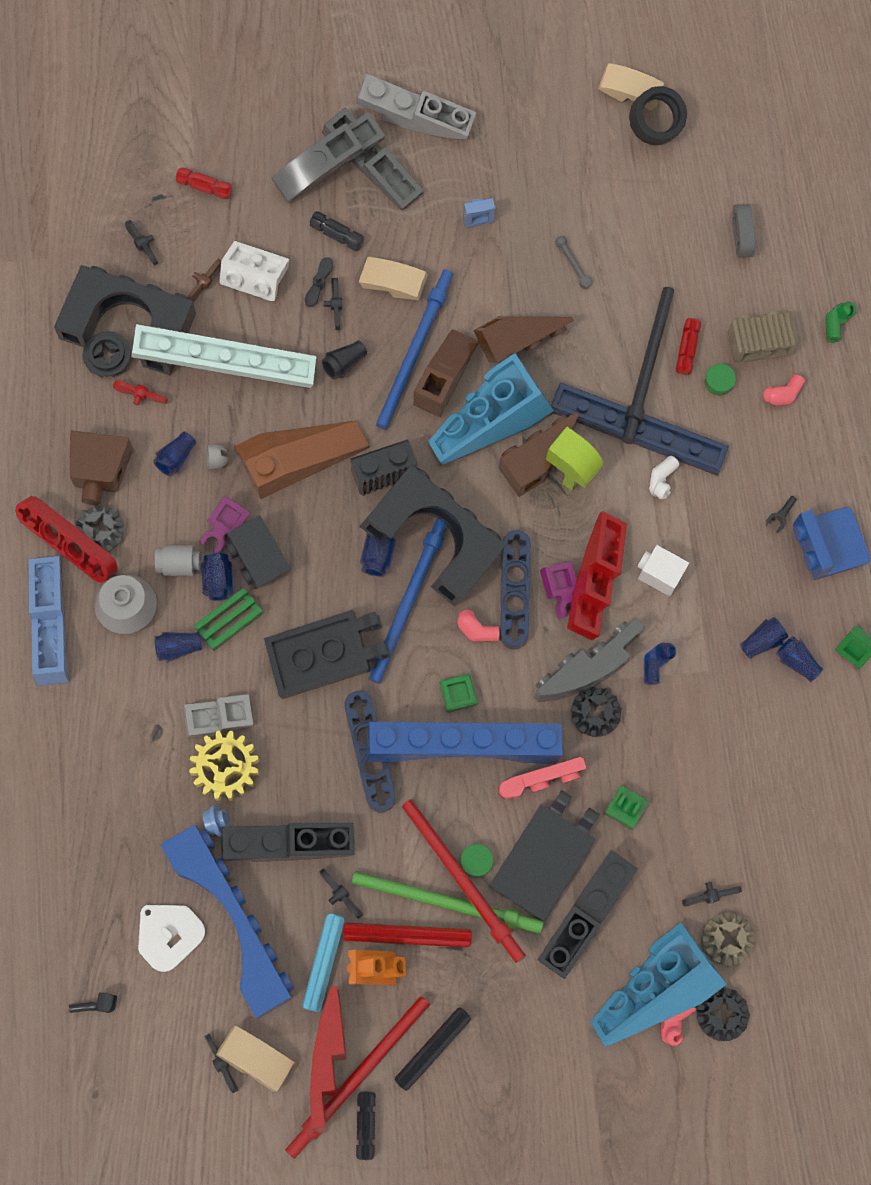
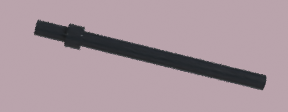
M664 287L662 290L632 404L627 407L624 418L626 426L622 441L626 444L634 443L638 425L642 424L645 410L643 406L674 294V289L671 287Z

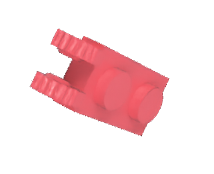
M575 758L509 778L504 782L502 781L497 790L502 799L516 798L527 787H530L532 792H536L550 787L549 781L561 778L562 783L581 778L579 772L585 770L586 765L583 758Z

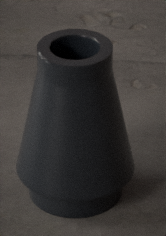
M357 340L352 344L327 352L326 357L322 359V366L330 378L334 380L338 377L344 378L362 358L367 356V350L363 343Z

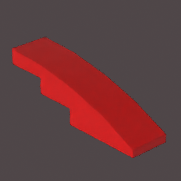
M604 511L599 513L586 547L573 593L567 625L568 630L590 640H594L600 635L603 609L610 606L613 579L621 575L627 523Z
M337 986L330 988L319 1021L312 1057L310 1109L313 1133L327 1132L324 1097L337 1095L334 1061L347 1059L340 994Z

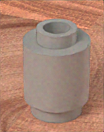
M164 545L163 548H156L155 550L156 573H163L164 576H194L195 570L201 569V552L195 551L194 545Z

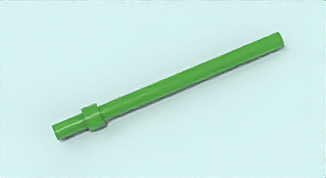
M357 871L354 873L352 884L482 918L470 901ZM492 908L500 921H505L511 930H515L516 927L541 934L543 921L519 915V911L506 908V911Z

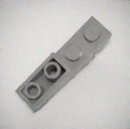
M369 74L365 76L356 104L381 113L380 120L420 133L454 139L468 138L476 112L424 90L421 95H418Z

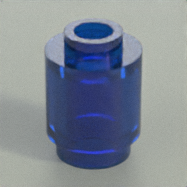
M367 533L360 560L362 564L361 571L371 576L384 577L386 571L390 570L396 539L392 537L382 546Z
M224 553L205 555L204 562L201 564L202 594L209 596V600L212 601L226 600L228 595L234 592L232 562L229 561V556Z

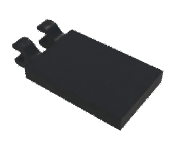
M350 610L264 638L279 697L281 699L289 698L370 672L369 662L390 658L388 645H385L384 641L365 647L361 636L362 632L383 628L380 616L376 612H372L356 618L355 612Z
M563 790L560 791L550 809L540 805L489 885L491 889L543 922L594 843L595 839L588 835V832L600 815L591 808H588L577 827L560 817L572 798L571 795Z

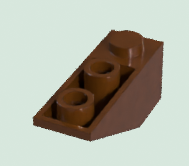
M498 316L473 331L488 362L501 363L522 349L529 351L542 344L540 339L549 334L551 337L563 333L567 330L565 325L574 320L572 317Z
M452 329L427 365L414 390L413 405L441 418L479 341Z
M577 412L569 417L562 415L552 423L551 428L544 432L542 430L534 432L527 438V442L520 447L514 445L502 453L499 469L518 497L545 481L553 467L546 460L548 449L566 427L574 431L579 417Z

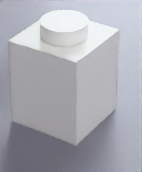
M656 545L652 554L646 551L637 567L642 569L638 579L670 597L689 562Z

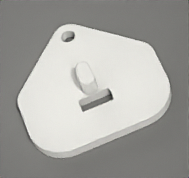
M146 905L141 909L138 950L142 957L157 971L168 972L173 970L202 943L205 937L204 924L187 906ZM147 910L151 911V914L149 916H146L145 914ZM178 934L182 939L170 948L167 944Z

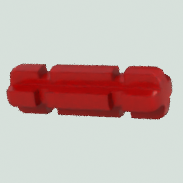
M184 167L179 168L175 180L179 184L190 185V188L210 195L215 193L216 197L222 199H229L231 195L232 185L230 183L218 182V179L198 172L193 173L192 170Z
M687 318L684 323L683 336L675 369L678 374L690 375L693 369V360L701 327V321L698 319Z

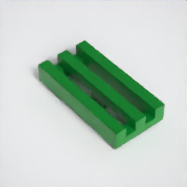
M242 588L197 622L194 627L212 650L215 651L260 617L263 611L257 606L253 598L248 595V592ZM243 599L245 600V602L238 606L235 610H233L231 613H229L227 616H225L223 619H221L207 631L205 630V628L212 624L215 620H217L219 617H221L223 614H225L227 611H229ZM248 608L253 610L215 640L211 638Z

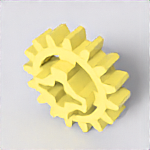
M216 731V739L211 740L206 735L204 737L206 742L204 747L195 745L199 755L190 756L189 759L196 765V767L189 770L191 776H199L193 783L196 787L205 785L202 793L206 797L213 791L216 801H220L222 794H226L229 801H232L233 793L236 791L241 796H244L243 787L245 785L254 786L250 776L259 775V770L252 767V765L259 762L258 756H250L255 750L253 744L245 747V736L242 735L235 740L233 731H229L227 738H223L220 731ZM221 746V749L219 751H217L213 755H209V753L213 749ZM235 748L244 755L246 763L236 760L234 757ZM225 759H228L232 767H227L224 772H221L217 765L223 764ZM204 769L215 774L214 784L205 777ZM237 776L241 777L236 783L228 786L229 781Z

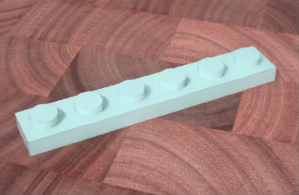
M138 324L135 327L131 357L307 388L313 386L316 356Z

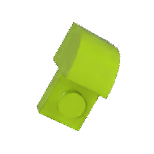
M566 427L550 446L546 456V460L565 474L562 484L571 491H573L577 484L586 488L603 467V460L596 449L569 427Z

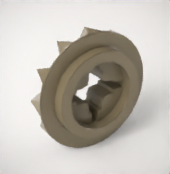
M721 913L714 916L706 924L703 931V945L707 954L717 963L728 966L737 965L750 957L755 947V931L751 928L747 919L742 918L736 913ZM719 928L727 933L736 929L739 930L734 938L737 942L736 947L730 944L720 949L725 938Z

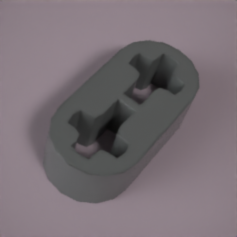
M735 204L732 211V224L736 255L738 258L753 257L756 242L751 205Z

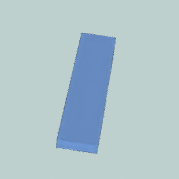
M60 556L28 559L29 614L32 619V675L37 686L69 683Z

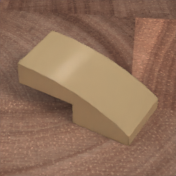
M608 63L598 89L620 102H623L626 98L635 101L638 96L651 87L664 86V82L640 71ZM654 99L647 102L644 108L652 111L657 107L659 100Z
M367 257L359 284L365 289L389 291L392 297L419 300L428 274L423 270L406 264Z
M237 1026L232 1027L216 1053L218 1057L241 1073H247L273 1092H278L295 1063L276 1049Z

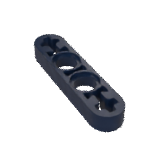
M512 530L506 534L503 540L506 546L502 550L500 639L505 647L513 650L523 647L527 642L529 634L531 543L528 535L520 530ZM513 539H519V544L524 545L520 547L519 560H513L514 548L513 546H508V544H512ZM513 567L520 568L524 572V578L520 582H513L507 577V571ZM511 597H518L523 601L524 607L519 612H513L507 608L506 601ZM524 618V621L518 620L517 632L522 633L523 636H519L517 641H512L511 636L506 635V633L511 631L512 619Z
M354 691L345 700V712L368 806L373 811L385 813L393 807L395 802V792L388 763L381 762L383 768L379 774H368L364 769V765L367 762V745L361 744L357 739L358 732L363 728H368L369 722H378L373 701L366 692ZM360 699L362 703L368 704V706L363 708L365 720L371 717L372 721H362L353 725V721H359L357 710L350 709L355 704L354 700ZM386 778L387 782H381L383 794H389L390 797L385 800V805L380 806L378 801H372L371 799L376 796L375 784L368 787L367 782H378Z

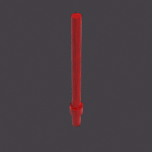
M413 800L406 801L401 807L491 929L490 935L497 944H502L515 963L520 962L526 955L511 936L513 931L505 921H500Z
M422 996L414 1002L337 1090V1095L332 1096L325 1103L326 1123L430 1006ZM311 1116L301 1125L302 1131L285 1149L294 1159L312 1139L316 1140L322 1134V1132L313 1133L311 1129Z

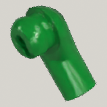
M852 302L840 303L826 314L827 342L835 343L841 341V326L856 314V306Z

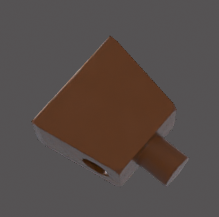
M71 430L70 479L75 487L83 488L81 499L83 503L99 505L102 491H118L133 451L129 437Z

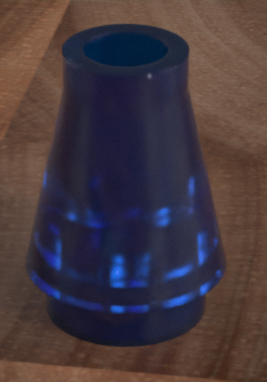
M183 431L178 437L155 453L154 465L159 471L170 477L174 473H179L192 448L196 445V440L189 433Z
M775 617L770 620L765 619L745 641L740 643V647L746 656L752 659L756 655L783 645V641L788 638V634Z
M161 632V635L154 636L158 661L166 660V663L193 652L202 651L199 632Z
M792 636L776 652V655L780 658L779 662L799 673L809 682L817 678L823 670L802 639L797 640Z

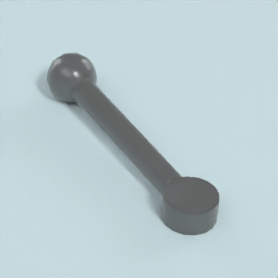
M559 236L555 241L556 245L562 248L579 276L580 287L588 289L592 283L591 278L585 276L566 245V238Z

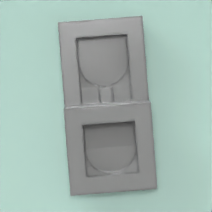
M249 694L217 698L216 701L187 704L183 707L187 738L214 735L216 731L225 733L254 725Z

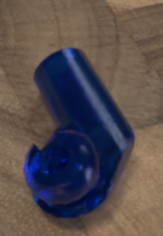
M659 643L645 654L644 684L657 685L660 683V667L676 656V648L672 643Z

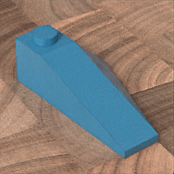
M516 353L490 369L483 377L486 381L475 393L472 391L465 398L466 404L457 414H451L428 441L442 465L528 429L554 411Z
M681 922L655 941L648 950L651 955L640 968L637 966L633 968L629 973L632 978L622 991H615L591 1020L593 1028L605 1047L702 1004L727 985L714 964Z

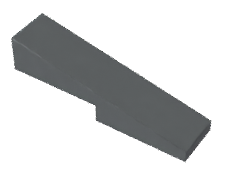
M345 107L324 124L322 133L327 136L343 124L352 123L356 118ZM376 144L351 160L401 211L424 191L386 147L382 149Z

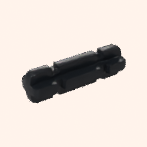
M316 211L311 217L310 226L318 231L323 230V234L341 244L347 243V247L354 251H358L361 248L364 236L356 231L350 232L349 227L332 218L326 219L327 215Z
M359 1092L357 1095V1106H360V1111H357V1140H359V1145H356V1157L359 1160H372L374 1158L375 1145H372V1140H375V1112H373V1106H375L376 1095L374 1092Z

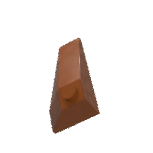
M356 421L261 433L234 446L260 499L370 448Z

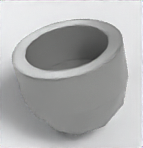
M207 445L206 458L208 469H219L227 464L229 459L225 456L228 452L223 446Z

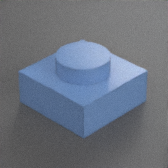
M477 198L464 204L463 220L466 228L494 222L495 205L493 198L486 200Z

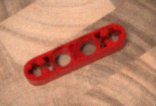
M30 496L17 504L15 512L19 521L96 582L103 583L116 574L118 567L115 559L42 500L35 496ZM50 524L57 529L59 536L53 532ZM74 543L80 547L82 554L76 550Z

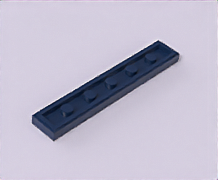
M560 382L551 404L554 410L553 414L559 416L567 415L569 417L577 412L579 415L577 423L622 439L626 426L624 418L627 407ZM644 414L642 424L638 425L633 443L666 457L673 456L682 463L717 476L729 448L728 445Z

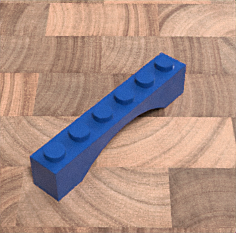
M369 722L367 728V762H403L428 758L472 757L503 759L521 763H557L563 756L562 724Z
M193 825L160 844L175 872L180 877L195 882L212 893L231 916L238 932L242 950L240 990L255 1018L260 1019L292 1000L293 998L289 992L294 987L285 971L279 974L273 962L277 961L278 958L269 942L265 945L261 943L257 934L262 929L254 915L251 914L247 917L241 905L246 903L237 885L231 888L225 877L230 875V872L224 861L221 860V857L217 860L213 857L210 848L215 845L206 829L200 832L196 825Z

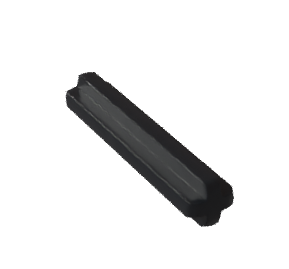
M457 1008L394 1079L395 1082L403 1090H409L471 1020L470 1015L464 1009Z

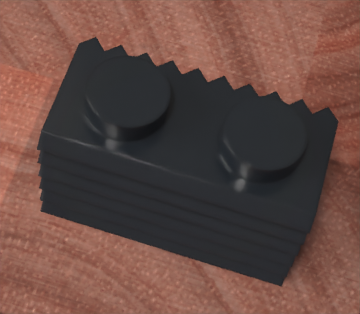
M408 439L350 458L351 472L359 494L364 496L365 492L370 494L371 491L375 492L376 489L381 490L382 487L393 486L411 464L417 468V461Z

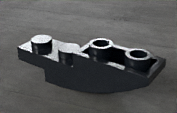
M289 823L283 826H222L221 828L222 861L252 860V862H271L355 855L353 823Z
M610 850L537 960L565 979L638 868Z

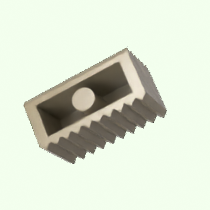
M771 311L762 317L758 316L756 318L749 314L741 315L731 322L728 329L734 363L791 356L798 346L791 313L789 312L784 314L780 311Z

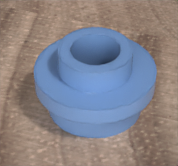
M215 804L210 806L209 810L203 812V822L207 833L210 836L217 835L221 837L222 826H230L229 817L225 809H220Z

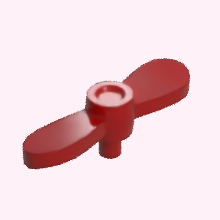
M120 380L115 381L113 384L115 390L133 395L135 398L133 403L135 405H139L140 401H143L145 398L167 404L168 398L148 392V388L143 385L134 387Z

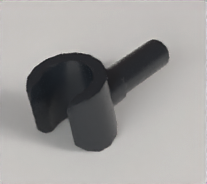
M790 496L778 513H773L768 517L766 526L771 519H778L781 526L777 529L776 533L780 532L786 524L785 517L797 499L794 496Z
M99 992L97 1003L70 1004L69 1012L99 1011L112 1013L116 1007L117 995Z

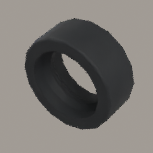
M665 86L651 87L643 92L631 105L629 113L630 127L635 136L642 142L653 146L663 145L678 136L685 127L687 120L686 104L682 97L673 89ZM657 99L669 106L673 115V124L669 130L659 133L647 126L643 118V108L647 102Z

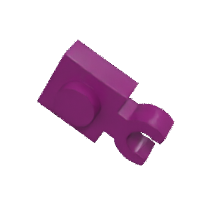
M223 496L207 520L214 527L211 531H207L201 536L200 543L204 544L207 538L214 537L217 540V546L213 552H220L224 546V535L241 526L250 512L226 496Z
M572 561L540 569L548 600L556 598L555 614L558 619L567 617L566 605L571 608L577 581Z

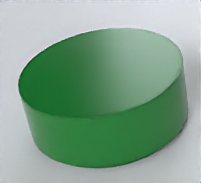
M725 364L713 365L705 376V386L712 394L725 395L732 390L736 382L735 372Z
M472 844L461 855V867L471 877L479 878L485 876L493 864L492 853L484 845Z

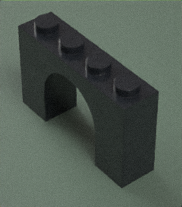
M81 265L54 328L60 340L84 347L93 336L96 326L104 313L119 305H135L147 311L152 317L150 327L183 333L189 332L196 311L193 301L183 294L175 293L173 295L164 292L153 284L145 286L136 283L132 278L125 275L117 277L108 274L100 267L92 266L90 268ZM140 359L143 367L171 376L175 364Z
M411 464L359 527L384 546L402 524L412 516L421 514L431 515L444 522L453 535L455 549L450 563L431 587L449 603L456 606L466 597L506 544L501 541V537L497 532L483 526L472 511L462 508L457 504L450 492L437 487L430 481V477L425 471L415 468Z

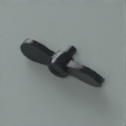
M131 220L126 221V229L135 239L134 244L138 251L144 250L153 265H157L158 261L148 247L149 242L154 240L153 236H141Z
M329 257L321 260L318 273L313 277V285L305 296V305L307 307L316 305L320 290L325 287V279L333 268V261Z
M331 278L332 298H330V301H323V307H331V310H334L335 330H341L339 310H342V298L338 297V278Z
M321 869L319 871L320 875L334 890L332 892L334 896L328 901L332 905L338 900L340 902L343 901L357 919L363 916L360 909L348 898L350 894L342 884L337 886L327 871Z
M712 882L705 883L707 891L704 892L705 895L684 899L682 904L684 907L703 901L710 904L720 901L719 897L740 893L742 889L741 886L717 891V889H713Z
M205 1035V1040L215 1056L212 1062L217 1072L222 1071L232 1093L239 1091L227 1069L229 1064L216 1055L218 1048L211 1035Z

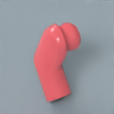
M793 374L786 386L767 387L763 392V398L766 402L775 406L790 405L802 389L805 379L797 374Z
M468 609L459 613L458 627L469 640L474 642L499 641V626H482L475 617V613Z
M695 1007L661 1022L660 1034L665 1043L677 1046L682 1042V1020L696 1011Z

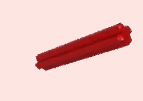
M345 923L343 926V940L468 948L472 944V931L470 929Z

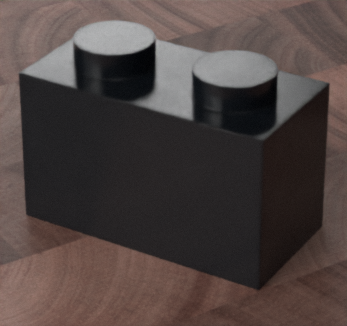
M260 515L227 533L228 541L224 544L233 559L236 557L240 559L244 568L240 569V572L248 586L254 584L255 588L258 589L291 570Z

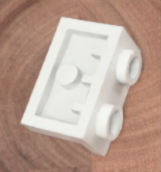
M234 241L221 261L219 282L221 285L274 301L277 297L278 284L288 269L289 259Z

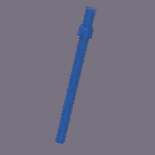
M449 270L442 271L436 287L431 289L427 298L428 306L377 420L376 426L383 430L388 428L439 308L444 306L448 297L446 292L454 275Z
M438 518L432 531L428 532L424 539L423 552L384 641L385 645H388L391 657L436 552L440 551L444 542L442 536L447 525ZM391 657L376 661L369 677L370 681L377 684L381 683Z

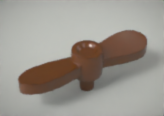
M219 258L212 264L206 274L202 273L199 275L194 272L192 275L197 280V285L187 297L193 303L203 288L208 289L211 285V276L222 261Z

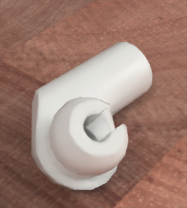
M669 456L653 468L649 491L653 497L666 499L669 496L671 487L665 482L666 477L679 468V462L675 457Z

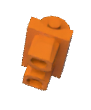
M348 950V957L351 961L347 965V971L350 974L349 984L393 986L396 985V978L406 976L405 957H396V952Z

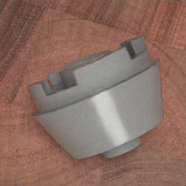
M121 574L107 580L99 588L94 602L95 614L99 622L106 629L118 634H132L143 629L152 620L157 607L156 594L152 586L145 579L132 574Z

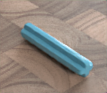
M336 914L326 915L302 1007L306 1010L320 1012L345 922L342 916Z

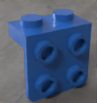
M845 507L818 516L814 515L813 510L800 513L793 523L794 536L801 545L805 565L811 572L813 580L867 565L871 560L851 508Z

